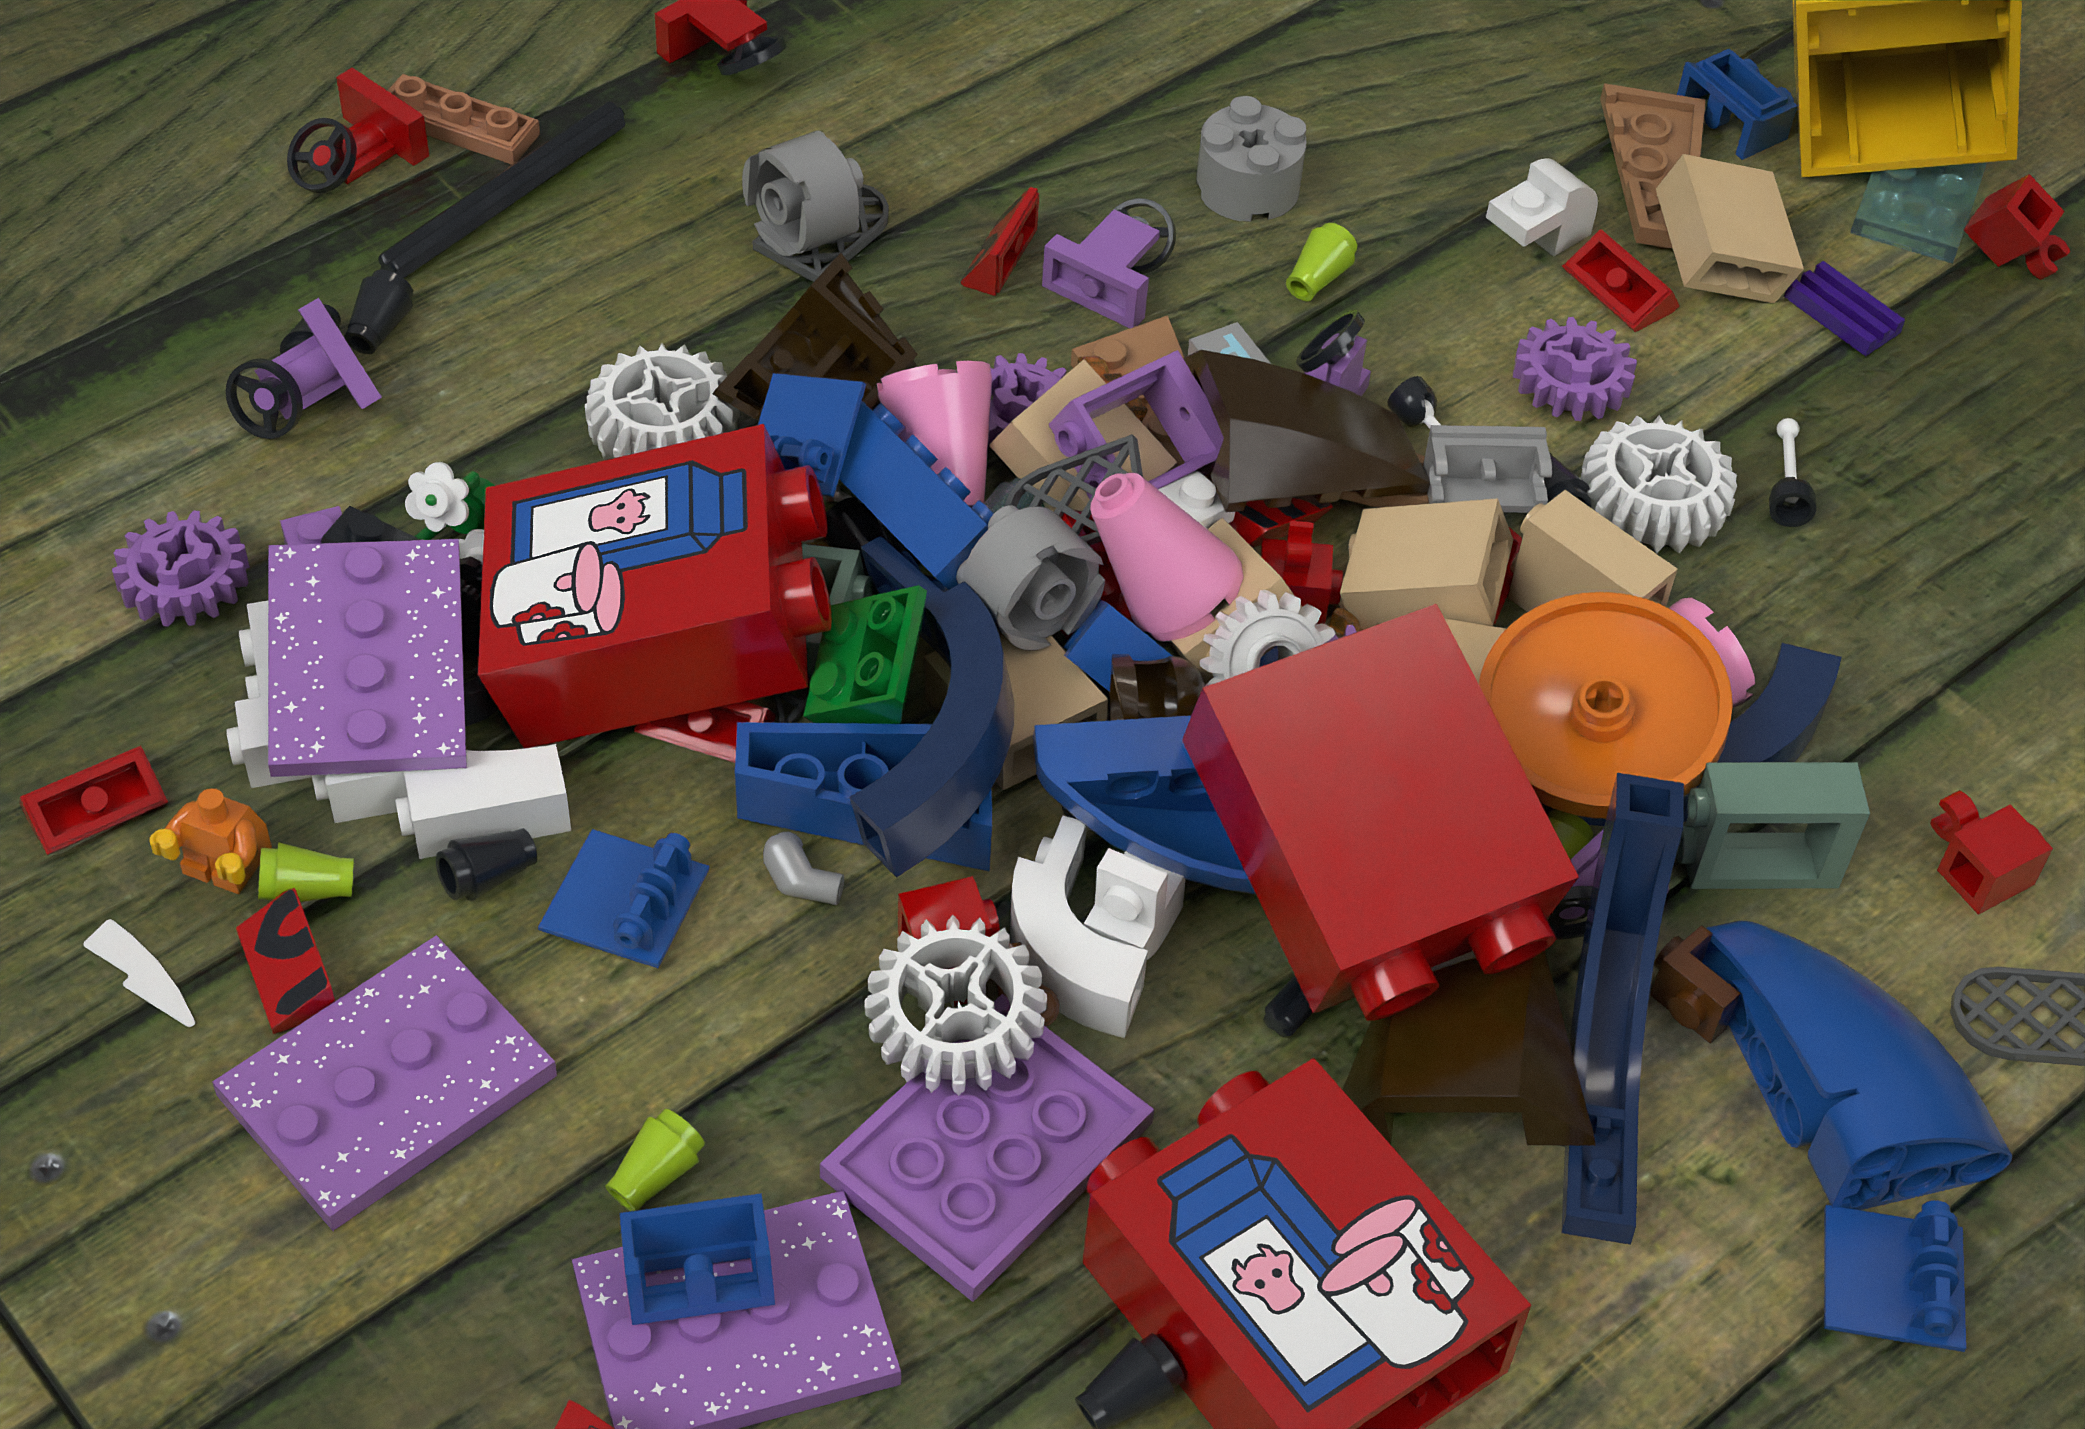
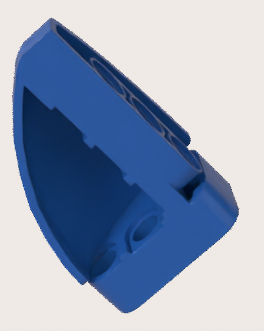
M1191 716L1034 725L1033 745L1038 779L1046 792L1077 820L1111 845L1148 863L1182 875L1185 880L1223 890L1256 895L1182 742Z
M1734 921L1707 927L1713 934L1702 963L1741 993L1728 1025L1785 1141L1795 1148L1811 1145L1807 1157L1832 1208L1843 1207L1864 1210L1987 1180L2000 1173L2010 1164L2012 1154L1986 1105L1964 1070L1939 1040L1902 1003L1836 957L1784 933L1750 921Z

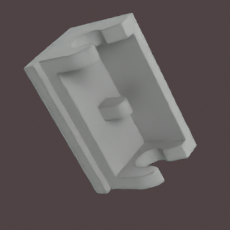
M1431 425L1423 463V469L1430 481L1427 490L1429 504L1498 498L1503 512L1529 513L1539 503L1546 505L1548 497L1544 477H1552V463L1546 441V428Z

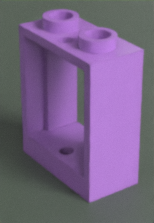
M1178 350L1071 400L1048 424L1055 435V441L1059 450L1069 458L1107 444L1093 422V418L1144 395L1185 462L1148 481L1157 489L1195 471H1199L1203 476L1211 473L1224 439L1205 393ZM1113 453L1102 457L1110 463H1113L1115 460ZM1095 463L1084 482L1097 489L1108 469ZM1083 464L1074 467L1077 473L1080 471ZM1086 492L1087 495H1088V497H1089V499H1090V498L1092 497V495H1091L1090 493Z

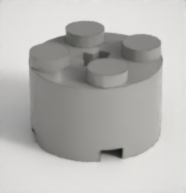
M1251 96L1236 97L1231 101L1230 106L1212 114L1206 120L1201 130L1196 177L1197 185L1201 189V199L1205 205L1215 213L1237 221H1251L1252 214L1269 213V220L1287 213L1296 204L1300 193L1307 143L1306 124L1304 121L1290 116L1279 109L1261 105L1258 99Z
M813 131L765 148L746 160L742 175L743 194L746 205L748 207L756 204L762 221L756 222L754 225L764 242L771 246L778 254L790 256L796 253H803L858 231V189H861L863 186L861 168L853 158L845 159L839 148L823 132Z
M1013 505L1002 507L993 514L988 523V530L978 540L968 559L960 565L956 575L958 584L965 581L981 598L992 615L996 628L1014 646L1024 650H1038L1050 646L1051 644L1045 638L1061 629L1067 635L1078 629L1098 604L1105 583V579L1099 574V564L1103 565L1101 557L1055 512L1044 507H1027L1018 510Z

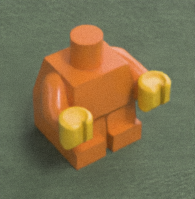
M213 788L202 791L197 801L186 803L169 821L165 829L155 831L149 839L153 854L163 856L169 860H176L180 854L179 848L182 847L184 858L180 862V867L184 875L206 883L212 878L214 886L238 895L260 865L261 848H272L267 825L252 808L224 797L220 790Z

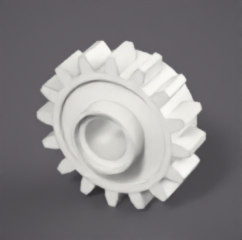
M1260 590L1258 602L1252 603L1250 600L1240 596L1235 599L1237 610L1233 611L1230 615L1219 612L1215 616L1220 624L1215 634L1204 635L1203 641L1211 646L1210 656L1200 660V667L1211 672L1214 677L1205 687L1259 668L1263 653L1270 647L1277 646L1278 661L1323 645L1335 635V631L1323 623L1316 624L1322 612L1309 604L1300 608L1301 599L1290 593L1285 592L1280 598L1279 603L1276 594L1268 590Z

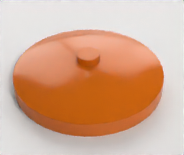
M1614 592L1579 593L1554 599L1535 607L1514 621L1499 636L1485 659L1479 680V686L1539 801L1559 811L1577 816L1606 819L1617 773L1684 783V796H1686L1692 788H1696L1701 783L1706 763L1718 762L1728 737L1732 714L1731 685L1725 665L1712 643L1696 626L1677 612L1659 603L1629 594Z

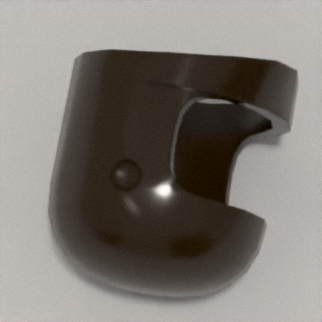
M1112 654L1109 688L1110 721L1192 716L1202 688L1205 687L1200 671L1190 661L1181 657L1168 656L1159 660L1134 661L1129 654Z

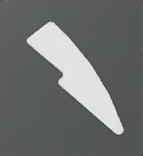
M112 919L105 921L84 942L85 948L128 974V978L123 982L125 988L185 1026L192 1027L195 1025V1020L180 990L159 961Z

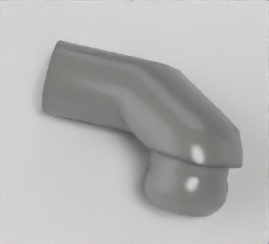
M781 832L766 841L763 849L764 864L781 893L787 896L832 905L839 904L844 886V874L812 868L802 848L803 843L801 839L794 833Z

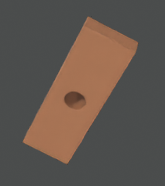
M402 74L387 90L424 115L427 136L512 165L522 157L540 135L539 120L517 113L507 107H499L475 99L463 92H455L425 82L419 77Z

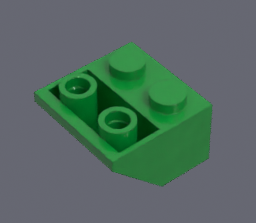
M917 585L831 605L832 625L829 631L822 632L814 672L810 680V689L804 711L805 718L813 723L902 724L922 630L927 590Z

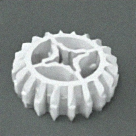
M661 343L657 351L647 352L639 345L635 356L630 357L618 353L615 365H602L599 377L591 380V386L588 390L589 395L585 404V415L588 422L589 436L592 438L593 445L598 446L603 460L738 430V419L741 417L740 410L712 394L727 377L722 362L711 363L706 351L691 356L685 344L677 351H669Z
M1659 415L1653 423H1646L1641 417L1636 416L1629 425L1616 421L1609 432L1601 431L1599 437L1585 455L1580 478L1590 487L1587 494L1591 499V508L1640 543L1650 544L1657 554L1664 545H1669L1676 552L1680 553L1688 543L1701 547L1708 536L1716 537L1718 530L1723 527L1726 517L1731 514L1735 502L1733 497L1737 488V474L1732 472V458L1721 454L1720 442L1704 441L1703 429L1690 432L1684 429L1682 420L1675 426L1665 424Z
M952 915L947 920L946 930L937 932L935 926L926 919L921 925L920 939H916L902 931L901 935L897 938V949L899 952L883 949L879 956V968L881 970L871 971L868 977V991L872 994L865 999V1015L873 1020L869 1024V1036L873 1043H884L881 1047L882 1059L886 1062V1065L902 1061L901 1076L905 1078L906 1082L924 1072L926 1073V1088L931 1093L940 1085L941 1079L952 1080L953 1091L958 1096L964 1092L966 1079L975 1078L977 1084L986 1091L992 1085L991 1070L994 1069L1010 1079L1016 1069L1014 1057L1029 1060L1033 1054L1034 1042L1031 1038H1040L1043 1034L1045 1020L1040 1014L1046 1010L1047 994L1044 990L1038 988L1042 984V973L1039 966L1027 965L1029 963V951L1026 949L1025 944L1008 949L1010 935L1005 927L991 937L985 936V923L980 917L972 924L971 930H961L958 919ZM989 978L1000 986L1009 1000L1011 1008L1006 1017L995 1011V1002L985 996L986 982ZM907 993L917 998L918 1007L926 1012L925 1027L921 1032L909 1022L901 1008L902 1001ZM968 997L967 1006L962 1007L959 1001L964 1002ZM954 1001H958V1008H954ZM950 1002L953 1008L947 1007L944 1011V1004ZM957 1040H971L963 1043H952Z

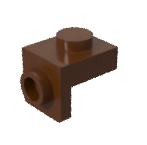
M1701 925L1685 940L1679 936L1674 937L1660 951L1654 962V966L1659 971L1650 996L1668 1009L1679 1024L1688 1029H1693L1711 1044L1727 1029L1741 993L1702 963L1713 933Z

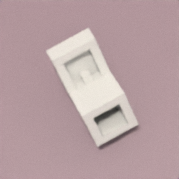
M1545 158L1530 164L1526 181L1489 201L1486 218L1523 247L1535 241L1551 255L1556 256L1591 235L1598 207V197L1592 188L1555 160Z
M1108 848L1097 867L1095 905L1085 920L1084 926L1102 937L1148 950V960L1157 952L1183 908L1186 880L1182 875L1148 863L1128 852L1122 854Z

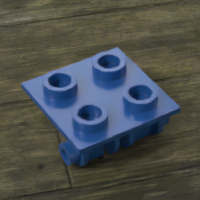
M773 373L758 425H765L785 470L806 465L811 466L817 477L822 496L834 497L866 383Z
M592 829L541 920L538 930L659 968L709 871V865L691 860L689 852L690 842L684 836L677 833H669L666 838L657 840L654 847L651 848Z
M1928 1201L1922 1205V1211L1914 1219L1843 1207L1832 1208L1831 1205H1826L1824 1208V1329L1965 1352L1963 1227L1958 1226L1957 1217L1950 1212V1206L1942 1201Z

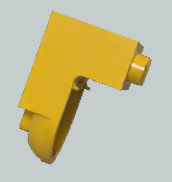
M1792 0L1801 177L2017 160L2022 0Z

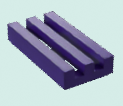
M1825 261L1816 265L1814 273L1811 270L1804 272L1800 282L1795 279L1784 294L1786 299L1865 357L1899 335L1905 322L1904 318Z

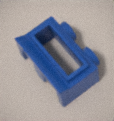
M1727 49L1697 63L1685 62L1677 95L1700 98L1710 93L1704 118L1706 124L1712 129L1727 124L1731 113H1734L1744 122L1736 150V155L1741 160L1788 139L1798 105L1794 103L1791 93L1786 88H1776L1760 74L1754 61L1748 58L1742 59L1731 49Z
M762 1193L619 1213L632 1325L775 1305L771 1255ZM751 1258L753 1272L714 1277L713 1263ZM684 1268L685 1281L646 1286L645 1273Z

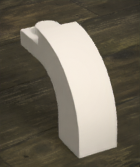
M1063 815L1054 838L1043 837L1035 862L1018 857L1012 882L1011 943L1022 942V945L1025 944L1026 949L1029 951V963L1027 965L1039 966L1042 973V984L1050 988L1057 995L1060 1003V1013L1084 1026L1125 1039L1144 987L1148 950L1114 941L1094 933L1085 927L1071 911L1067 901L1084 860L1087 826L1077 819Z

